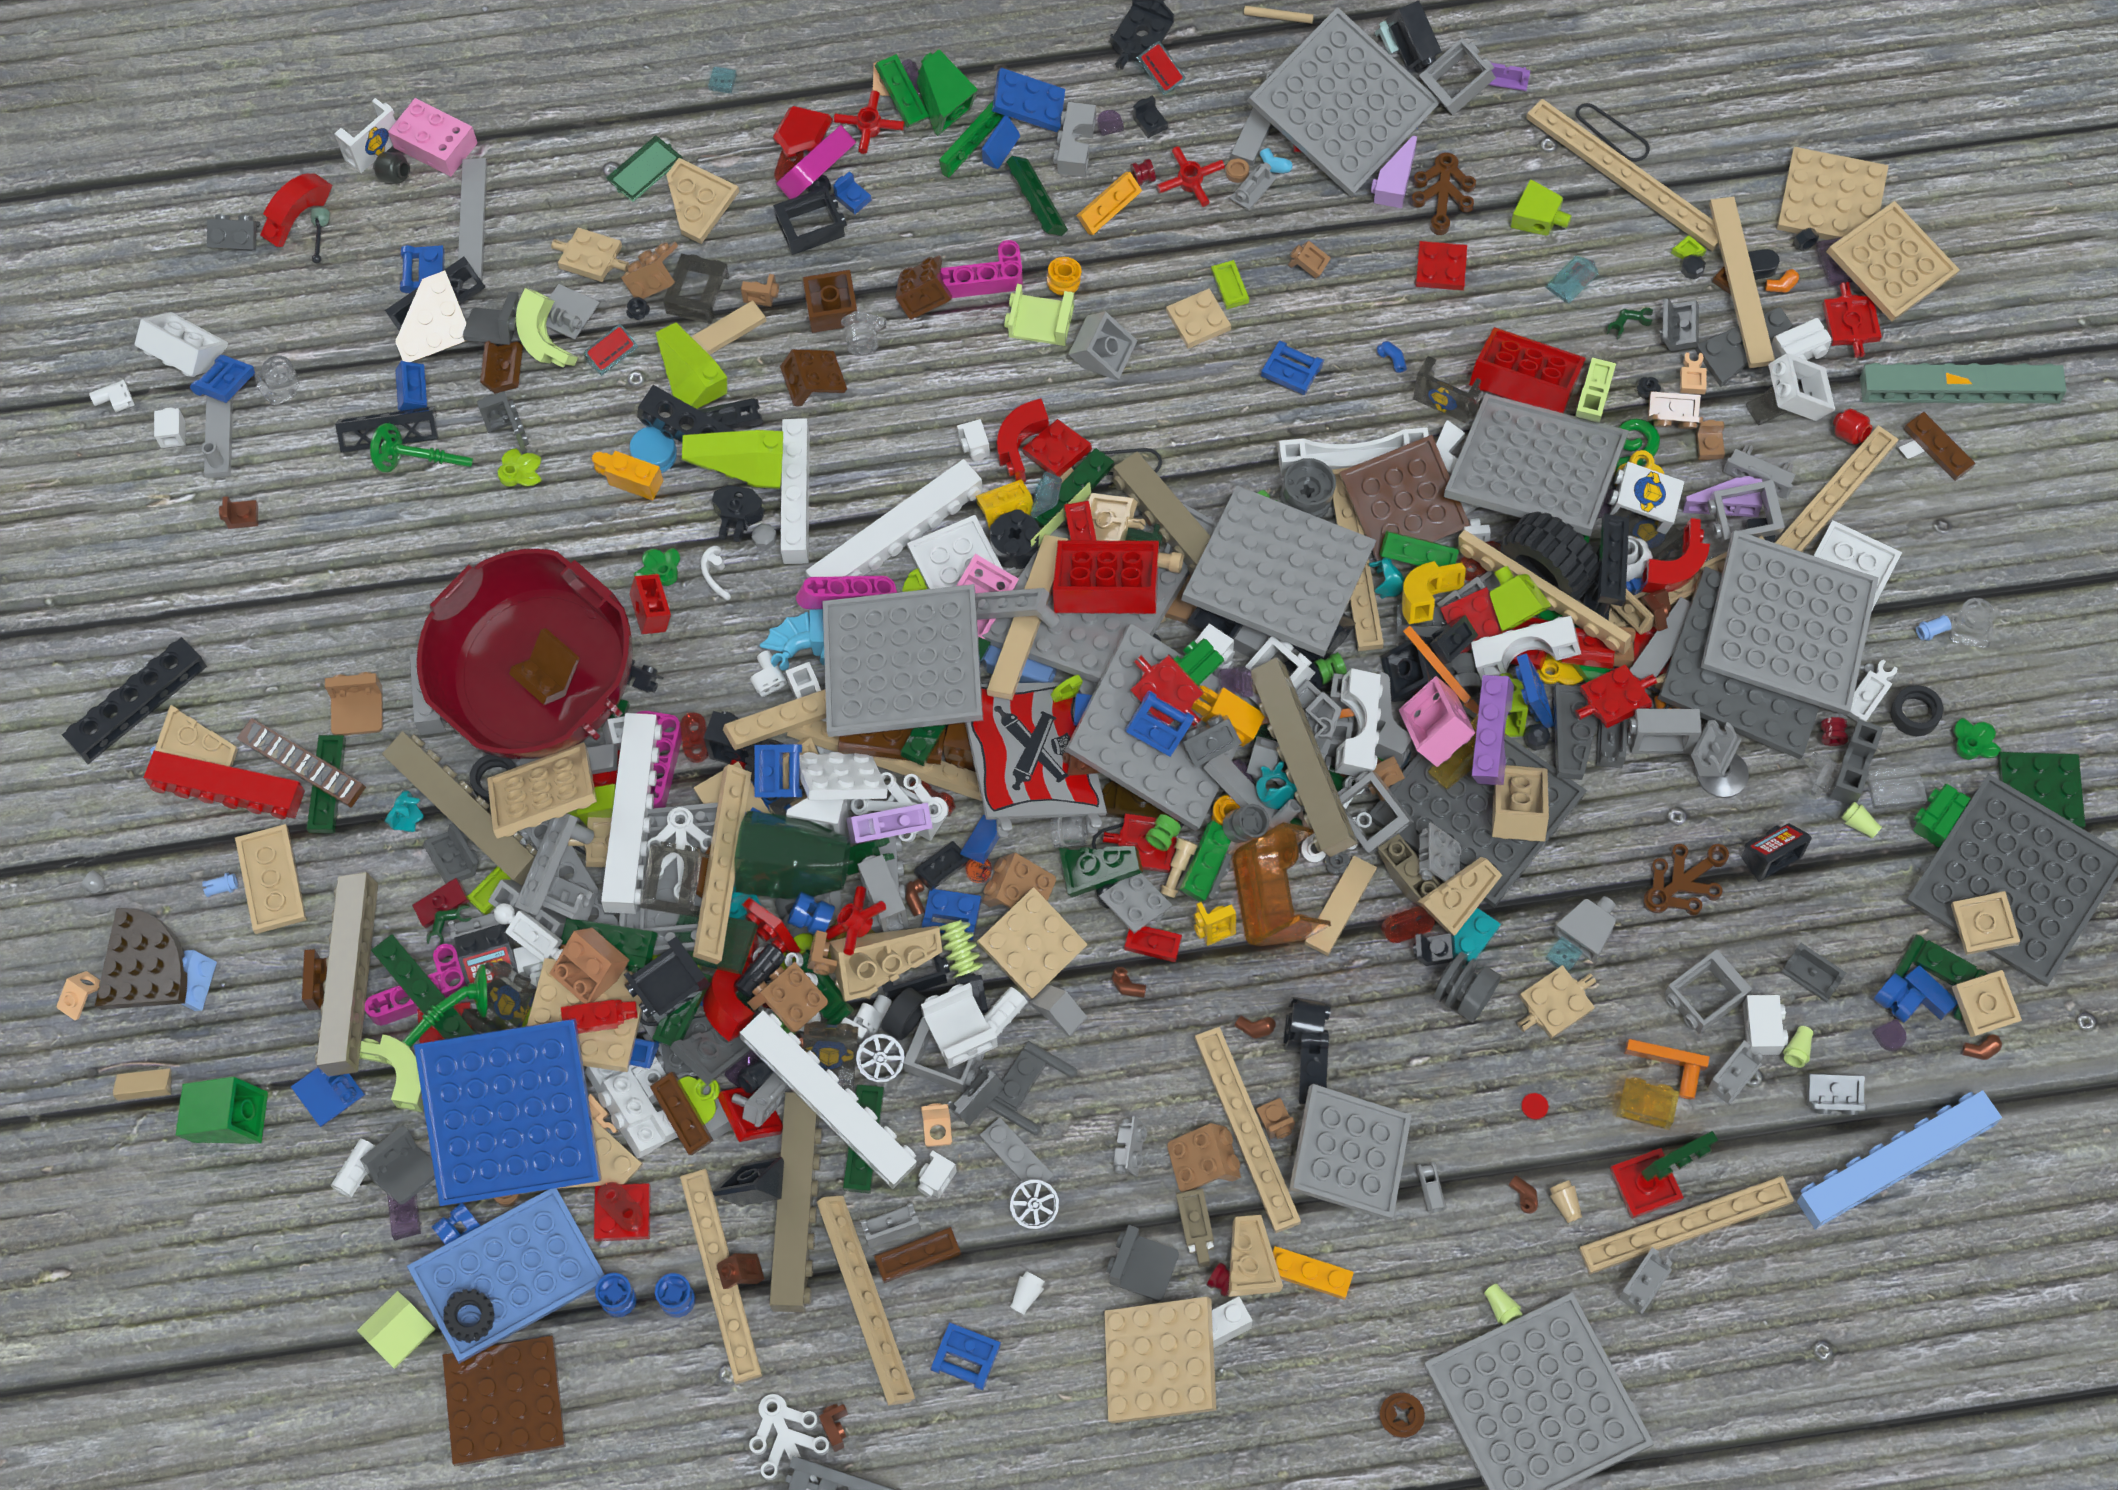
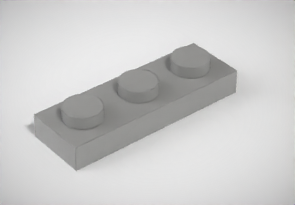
M998 1118L980 1134L982 1141L1020 1181L1028 1178H1039L1049 1183L1054 1179V1175L1001 1118ZM1036 1183L1024 1185L1034 1194Z

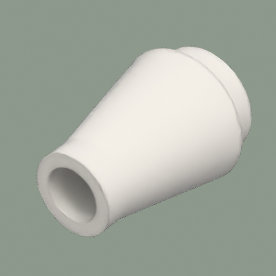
M1025 1271L1023 1277H1019L1010 1308L1025 1315L1027 1309L1044 1290L1042 1286L1045 1281Z

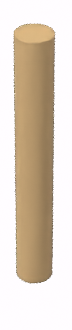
M1245 6L1244 15L1313 24L1314 14Z

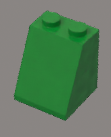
M940 49L934 54L928 53L921 60L922 65L918 70L919 75L916 81L932 128L937 136L942 134L972 108L978 91Z
M234 1076L185 1083L182 1085L175 1136L192 1143L260 1144L262 1143L268 1092Z

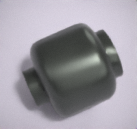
M383 152L378 155L373 164L375 175L381 182L400 184L410 173V165L402 154Z

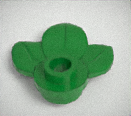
M671 548L665 553L657 549H650L644 552L642 556L644 567L637 570L634 576L659 574L663 586L674 584L678 578L677 565L680 562L678 551Z
M1961 718L1956 723L1954 733L1958 738L1956 744L1957 753L1962 758L1972 760L1978 756L1994 758L2001 752L2002 749L1992 742L1996 735L1993 725L1987 722H1979L1972 725L1965 718Z

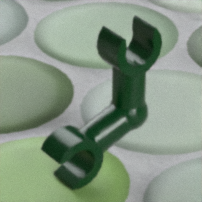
M1643 308L1641 311L1622 309L1616 321L1609 324L1607 335L1610 333V330L1617 329L1619 331L1617 340L1620 339L1627 319L1637 320L1644 326L1651 325L1653 320L1647 319L1643 315H1652L1653 309Z
M460 904L456 909L436 912L432 931L426 936L427 944H429L430 938L434 935L440 937L438 945L443 944L442 931L445 921L459 919L462 922L470 921L472 919L471 916L462 917L460 915L462 909H467L470 906L468 904Z

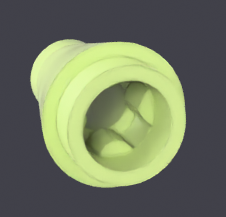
M1853 802L1841 816L1846 821L1844 824L1868 835L1871 839L1882 828L1862 804L1858 805L1856 802Z
M1806 1026L1798 1027L1797 1032L1783 1051L1785 1055L1784 1060L1787 1064L1801 1068L1805 1066V1063L1809 1062L1813 1031Z
M1498 1284L1490 1286L1484 1292L1498 1323L1505 1325L1522 1317L1521 1306L1507 1295Z

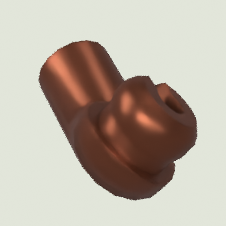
M916 879L913 882L909 881L906 885V901L913 917L925 912L918 893L923 892L925 889L920 879Z
M1124 967L1114 969L1112 982L1119 993L1126 996L1145 998L1146 985L1132 983L1127 975L1128 971Z
M1241 1015L1234 1026L1250 1037L1258 1039L1270 1035L1276 1027V1022L1271 1017L1251 1022Z
M1991 1034L1980 1045L1964 1042L1962 1055L1988 1060L2001 1050V1039L1999 1036Z
M1515 1175L1508 1186L1520 1194L1521 1210L1527 1214L1534 1213L1538 1208L1537 1191L1533 1186Z

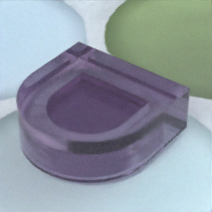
M1105 110L1099 114L1098 128L1101 136L1124 131V125L1118 112Z
M1898 1019L1873 1031V1035L1880 1046L1887 1051H1897L1906 1042V1032Z

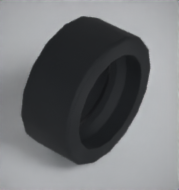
M1913 685L1899 692L1892 704L1890 714L1892 722L1898 730L1906 735L1919 737L1926 736L1934 731L1943 716L1944 707L1941 698L1935 691L1926 686ZM1909 699L1921 700L1930 707L1932 717L1927 722H1914L1903 713V703Z
M488 754L476 761L472 766L469 776L470 784L477 797L481 796L490 804L489 791L482 788L480 779L491 768L502 767L506 770L516 768L510 758Z
M913 988L905 989L888 1009L882 1022V1029L897 1040L906 1038L923 1016L921 1004L927 998Z

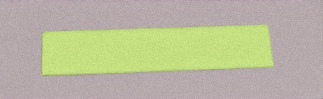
M1090 482L1068 504L1085 501L1091 495ZM1065 507L1031 539V547L1036 543L1035 540L1038 535L1039 546L1044 535L1052 534L1067 519Z

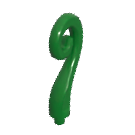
M1636 418L1629 419L1619 425L1618 428L1629 430V432L1638 431L1644 434L1647 444L1643 450L1649 452L1653 457L1656 455L1660 445V436L1653 424ZM1627 438L1623 450L1636 451L1642 446L1643 441L1640 438L1634 440ZM1631 456L1620 457L1615 472H1617L1619 466L1629 462ZM1639 459L1637 465L1643 466L1647 461Z

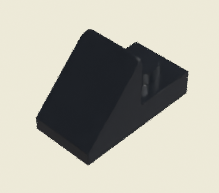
M1200 607L1195 609L1187 621L1190 627L1200 632H1203L1208 624H1211L1233 640L1243 627L1240 623Z
M1462 615L1432 634L1434 640L1430 645L1444 665L1454 660L1478 634L1466 615Z

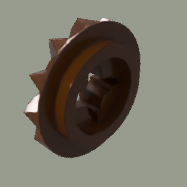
M1402 1392L1392 1394L1385 1399L1381 1406L1380 1421L1384 1430L1392 1434L1393 1437L1406 1439L1417 1434L1424 1424V1408L1421 1402L1411 1394ZM1395 1407L1401 1412L1408 1411L1411 1408L1407 1415L1408 1423H1405L1403 1420L1394 1423L1397 1417Z

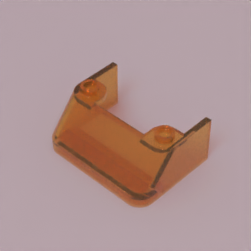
M1282 822L1268 830L1261 837L1247 842L1235 851L1233 867L1245 938L1249 944L1266 946L1303 941L1331 926V922L1328 920L1311 918L1304 914L1294 915L1287 869L1293 867L1298 860L1297 843L1314 834L1313 828L1310 829L1309 827Z

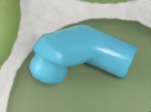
M1269 148L1263 149L1260 152L1263 162L1271 166L1270 172L1283 174L1292 170L1293 165L1290 160L1274 157Z

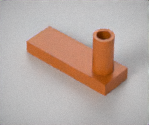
M1632 1039L1627 1041L1624 1054L1683 1066L1684 1070L1679 1097L1690 1100L1695 1099L1700 1070H1706L1710 1056Z

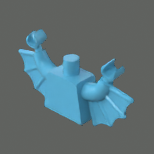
M810 609V618L808 612L797 617H786L781 625L769 630L768 638L760 644L761 648L782 652L774 654L771 658V663L774 667L777 666L778 662L782 661L779 666L782 671L789 668L788 658H792L799 650L812 648L813 654L820 656V663L825 665L823 609Z

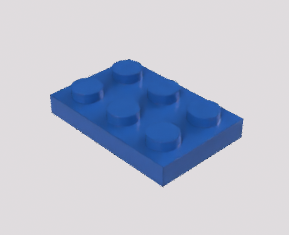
M1000 68L997 72L992 111L1058 132L1061 127L1065 89Z
M1527 653L1517 656L1519 666H1516L1515 670L1519 681H1522L1524 687L1521 691L1525 704H1528L1536 722L1541 721L1543 726L1547 728L1553 727V716L1539 673Z

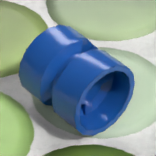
M800 892L791 909L787 923L799 929L805 926L807 931L814 935L816 931L825 932L833 916L835 906L822 900L816 903L813 896Z
M1895 973L1880 989L1873 1000L1885 1009L1891 1008L1892 1015L1904 1024L1921 1005L1926 996L1914 987L1909 989L1907 987L1908 982Z
M461 1203L450 1211L449 1218L443 1217L431 1227L446 1245L480 1227V1224L465 1205ZM459 1221L465 1226L461 1233L453 1226Z
M606 1274L601 1277L596 1285V1298L604 1311L610 1316L623 1317L634 1309L637 1301L636 1293L628 1279L622 1274Z
M677 1273L664 1275L655 1286L656 1300L665 1314L680 1318L692 1311L696 1298L691 1285L684 1276Z

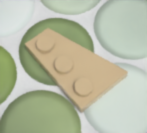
M170 705L155 747V751L230 767L233 766L238 752L236 746L213 731L206 729L196 720L186 716L172 705Z
M1480 857L1417 902L1448 933L1455 936L1501 878L1502 874L1488 859Z
M1262 1216L1235 1217L1232 1226L1228 1297L1280 1292L1283 1284Z

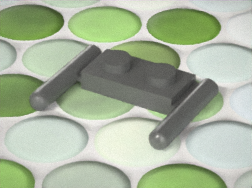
M1028 1041L1024 1050L1021 1051L1003 1079L1004 1088L987 1108L1031 1134L1038 1135L1041 1127L1015 1111L1018 1110L1046 1064L1070 1078H1074L1077 1075V1069Z

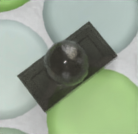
M1770 387L1764 395L1747 402L1745 406L1758 426L1789 412L1777 406L1773 387Z

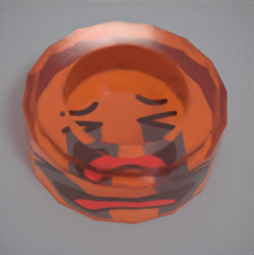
M970 859L966 864L967 877L974 883L987 881L992 874L990 861L987 859L982 864Z

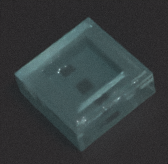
M713 67L708 85L709 90L732 94L737 77L736 70Z
M1561 936L1546 956V960L1557 968L1563 965L1569 973L1582 956L1583 951Z

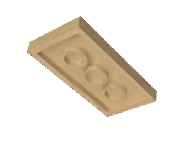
M284 824L235 837L254 933L258 934L306 921L307 918L287 825Z

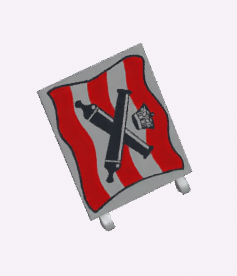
M1062 682L1018 683L1013 700L988 696L987 688L989 684H981L983 720L965 722L986 820L996 819L999 837H1008V831L1012 829L1010 819L1086 816L1087 832L1089 834L1098 833V828L1102 825L1099 816H1106L1107 814L1098 774L1068 775L1069 765L1063 761V754L1067 753L1065 749L1077 725H1074L1076 696L1059 702H1054L1050 696L1053 690Z

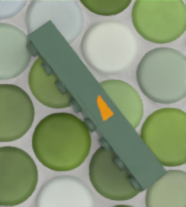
M1871 363L1864 365L1860 375L1862 403H2061L2066 393L2063 365L2053 364L2029 365L2023 363L2019 365H2004L1997 363L1994 365H1980L1972 363L1969 365H1955L1947 363L1944 365H1930L1929 363H1921L1919 365H1906L1904 363H1896L1894 365H1881L1880 363Z

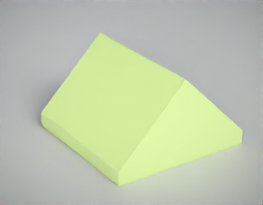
M397 1291L357 1331L395 1369L435 1328Z

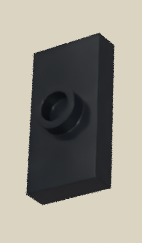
M952 841L915 868L914 874L932 891L970 862V858L961 855L962 849Z

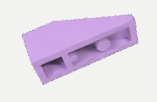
M1412 136L1380 170L1378 179H1373L1371 193L1375 194V204L1402 208L1416 150V136Z
M1751 476L1734 478L1686 497L1683 513L1710 514L1708 500H1710L1714 491L1762 482V479H1755ZM1760 492L1722 499L1725 514L1729 516L1758 517L1762 508Z
M928 803L846 818L851 844L933 828Z

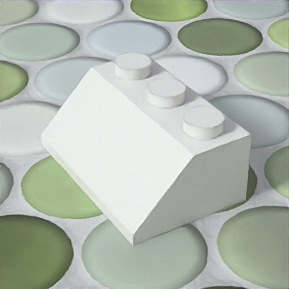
M169 312L141 319L135 346L142 349L145 354L161 359L165 365L176 367L181 370L182 374L195 377L196 375L206 373L212 367L215 359L227 348L228 342Z
M806 798L787 810L786 816L794 846L832 853L846 849L849 837L846 820L849 814L846 799L809 800Z

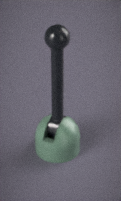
M313 208L310 219L312 224L317 227L315 254L312 256V261L320 263L321 229L328 224L330 211L325 208Z

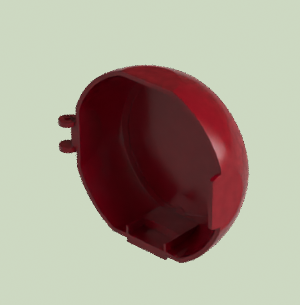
M538 548L501 553L481 561L475 567L468 564L430 604L431 612L423 625L417 649L419 686L425 702L477 750L510 759L542 758L578 745L588 737H592L597 741L601 736L596 731L612 714L618 718L623 714L617 706L625 692L632 666L633 645L629 620L624 607L614 593L575 559L570 563L558 551ZM544 628L548 629L579 657V662L566 695L545 705L509 674L512 666L530 659L539 633Z

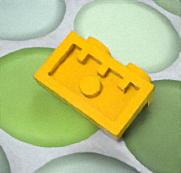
M1022 479L976 496L977 503L986 517L989 529L998 517L1013 510L1020 509L1030 516L1035 512L1031 493Z
M1202 902L1196 903V913L1193 914L1196 922L1194 929L1198 938H1203L1207 946L1236 934V912L1232 904L1226 907L1218 906L1207 914Z

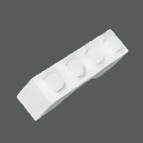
M1571 616L1558 617L1553 621L1532 624L1526 628L1515 631L1509 630L1503 634L1483 637L1471 642L1476 668L1481 680L1483 675L1499 676L1502 673H1507L1510 662L1518 654L1527 650L1545 651L1552 655L1556 661L1581 654L1576 629Z
M1351 668L1342 678L1341 702L1346 704L1355 714L1358 722V732L1356 737L1346 739L1337 748L1336 773L1358 777L1363 772L1367 771L1370 773L1376 768L1377 756L1375 755V747L1379 740V732L1376 729L1381 716V709L1378 708V703L1383 691V686L1380 684V674Z

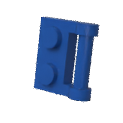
M405 245L401 247L403 278L400 282V291L411 293L420 286L422 279L440 273L445 269V250L443 245L427 247ZM419 258V281L413 282L412 259Z
M1280 340L1262 369L1261 376L1305 395L1317 373L1320 372L1324 359L1304 354L1288 347L1287 343ZM1282 355H1285V356H1287V357H1289V358H1292V359H1294V360H1296V361H1298V362H1301V363H1303V364H1305V365H1308V366H1310V369H1309V368H1306V367H1304V366H1302V365H1300V364H1297V363H1295V362H1293V361H1290V360H1288V359H1286V358H1284V357H1281V356H1282Z
M219 355L215 359V364L199 380H195L190 385V389L198 396L204 394L227 403L255 374L254 367L228 356Z
M1149 690L1125 730L1132 736L1171 757L1191 726L1194 715L1188 712H1181L1157 698V694ZM1152 706L1180 722L1177 729L1148 713L1150 707Z
M755 745L756 798L802 797V789H800V753H802V745ZM783 753H789V789H783Z
M938 889L929 890L922 928L946 925L945 923L933 922V917L970 922V926L964 931L973 932L974 936L969 940L974 941L982 901L981 896ZM940 930L941 934L946 932L945 930Z
M949 1322L933 1361L931 1371L938 1374L940 1371L972 1383L975 1385V1388L983 1391L1001 1347V1342ZM950 1354L982 1367L980 1373L977 1374L946 1362V1355Z

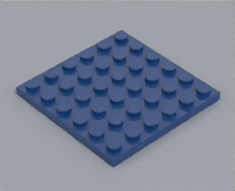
M576 1019L414 1044L439 1206L601 1181Z

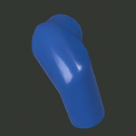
M1384 341L1377 347L1379 356L1384 358L1388 355L1392 358L1395 372L1402 373L1407 370L1402 350L1390 341Z

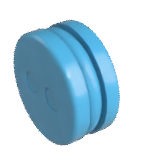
M653 426L639 430L630 441L631 456L659 466L661 473L669 470L676 461L677 449L674 438L669 439L665 437L659 429Z

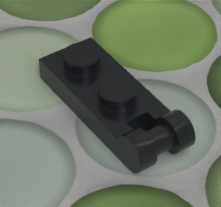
M755 398L699 410L732 429L745 426L757 427L763 423L762 415L758 412L760 408L759 401ZM747 411L749 414L741 415V412Z
M1301 1032L1299 1104H1306L1310 1085L1315 1084L1327 1088L1328 1032H1321L1320 1035H1310V1032ZM1310 1046H1320V1050H1309Z

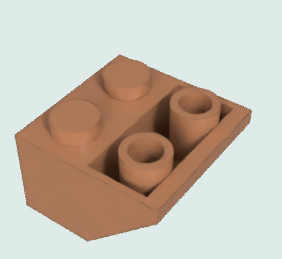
M593 928L582 929L572 933L549 974L583 1004L593 1003L618 981L629 959Z

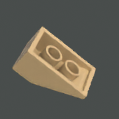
M1506 765L1504 785H1494L1492 837L1545 841L1549 819L1547 769Z

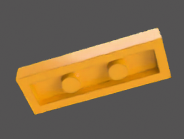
M1125 172L1076 216L1087 233L1094 235L1140 194L1142 189L1131 172Z
M1274 1247L1273 1255L1282 1280L1346 1300L1354 1274L1353 1271L1283 1248Z

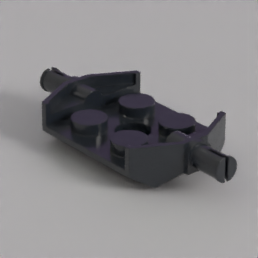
M1132 0V6L1114 36L1113 34L1110 35L1111 45L1120 54L1119 59L1115 63L1118 69L1120 67V70H1123L1126 63L1131 60L1144 62L1142 56L1157 44L1161 45L1174 23V14L1164 3L1165 0ZM1139 31H1146L1148 34L1144 36H1139L1136 33Z

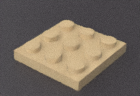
M1034 887L976 941L1030 1000L1088 945Z

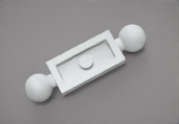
M502 903L495 908V920L500 924H510L505 931L506 934L544 962V958H553L557 961L563 949H558L563 940L524 910L518 911L515 916V910L510 904Z

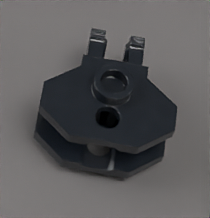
M727 485L714 491L712 497L714 511L721 518L719 539L725 540L729 528L735 529L733 534L734 541L740 543L744 530L747 531L749 526L763 520L765 509L762 507L763 501L753 489ZM740 493L743 497H739L736 494Z

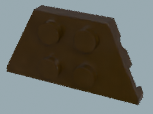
M1113 780L1107 783L1102 790L1107 811L1105 817L1125 818V814L1158 818L1159 815L1163 814L1171 817L1178 824H1183Z

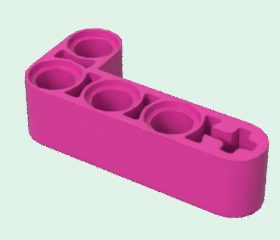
M840 125L781 178L776 185L789 199L798 197L845 154L856 141Z
M1013 240L1001 242L998 246V262L941 268L940 277L952 294V298L1016 291L1017 284L1023 285L1019 245Z
M887 576L809 577L799 589L796 601L804 609H823V601L897 593L893 580Z
M640 711L636 714H653L657 716L658 724L662 725V738L657 740L656 747L659 748V754L664 750L670 751L665 756L659 755V762L654 763L653 771H656L657 774L662 773L664 776L656 779V786H651L650 793L654 794L655 791L657 798H654L653 809L664 808L667 804L683 731L678 718L674 715ZM670 727L675 728V730H674L673 732H670V733H666V732H665V730H666L667 728H670Z
M441 944L433 953V959L438 972L427 976L447 998L463 986H466L456 949L450 944ZM453 956L450 962L442 963L445 957ZM461 979L456 986H449L452 980ZM400 986L372 995L365 1002L367 1015L373 1023L380 1026L417 1014L419 1008L411 999L406 1004H399L401 999L409 997Z

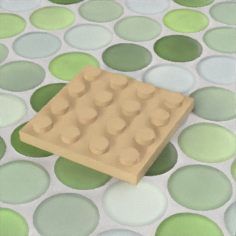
M1794 147L1777 230L1798 234L1803 229L1814 228L1820 239L1839 241L1880 211L1889 165Z
M1895 201L1831 245L1826 251L1891 322L1956 276L1960 271Z
M584 742L559 753L540 758L487 778L492 825L497 839L504 836H512L517 831L528 827H536L546 820L560 818L568 812L587 808L592 803L597 802L588 749Z
M544 958L527 1026L562 1021L561 1007L583 1004L549 974L556 963L555 959ZM624 969L618 981L594 1002L608 1000L635 1001L638 1018L624 1020V1024L618 1025L616 1029L578 1034L583 1066L628 1072L642 1015V1010L639 1007L642 1000L638 995L633 998L624 985L628 980L623 974L628 970Z
M1209 1297L1105 1311L1108 1422L1121 1423L1217 1411L1212 1305Z

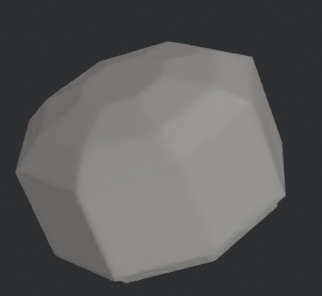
M760 524L753 528L752 541L757 548L769 549L775 545L777 535L771 525Z

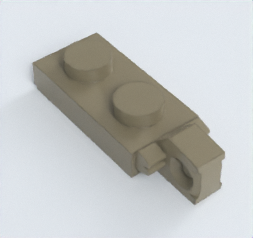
M1203 1188L1176 1193L1189 1254L1196 1253L1199 1268L1210 1266L1208 1250L1214 1249V1238Z

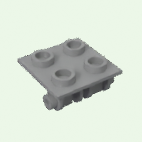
M558 284L549 297L555 302L548 314L546 327L575 340L600 302Z
M1430 822L1429 828L1423 829L1422 833L1419 834V860L1421 861L1419 862V874L1424 880H1431L1432 876L1436 875L1446 882L1461 871V846L1458 841Z
M1142 873L1119 881L1099 895L1107 906L1134 933L1153 920L1156 922L1162 920L1164 917L1163 913L1172 907V904Z

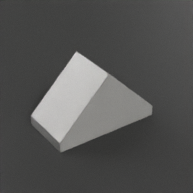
M1049 984L1030 1002L1033 1008L1069 1037L1087 1019L1085 1013L1067 991Z

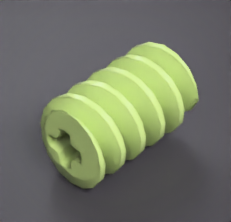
M959 920L939 927L940 930L946 931L941 936V940L949 941L943 947V950L952 951L946 959L955 961L949 969L950 971H958L952 978L977 971L983 966L980 962H974L980 956L979 952H971L977 946L976 942L967 941L974 936L973 932L964 931L970 926V922Z

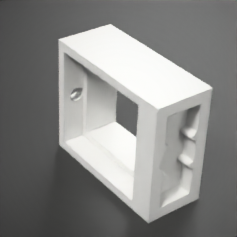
M1789 353L1768 364L1779 408L1814 421L1835 411L1825 367ZM1797 378L1801 379L1804 393L1799 391Z
M1271 636L1232 682L1259 705L1261 699L1259 694L1256 695L1250 685V681L1253 679L1249 671L1270 661L1278 650L1298 666L1290 676L1296 691L1307 679L1310 680L1315 672L1309 667L1312 662L1300 653L1296 656L1292 652L1294 647L1290 643L1283 640L1279 641Z

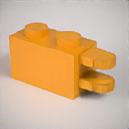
M600 451L592 455L593 457L591 458L596 472L606 476L610 486L652 501L654 500L663 483L659 466L618 451H614L613 455Z
M1199 686L1204 691V694L1200 697L1209 703L1207 704L1197 699L1192 706L1193 710L1202 715L1201 720L1208 725L1207 721L1210 718L1219 714L1222 717L1227 715L1242 743L1240 745L1244 747L1251 742L1265 718L1263 713L1224 687L1218 692H1214L1206 686Z

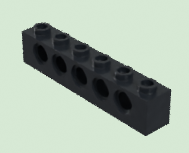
M652 385L638 406L637 418L648 427L653 426L659 429L665 437L669 439L675 438L680 442L683 441V435L735 431L655 385ZM667 412L671 416L665 418L660 416L659 414ZM684 424H688L692 426V428L686 430L683 429L681 426Z
M181 637L169 644L167 649L158 657L151 659L137 674L131 675L120 688L109 693L107 698L98 706L92 707L77 723L71 724L62 736L73 750L87 764H90L202 672L207 665L202 657ZM177 664L176 667L169 669L172 665ZM157 680L155 684L150 685L152 681ZM138 696L134 701H130L133 697ZM117 713L116 716L110 718L112 714ZM97 729L95 733L90 734L91 731Z

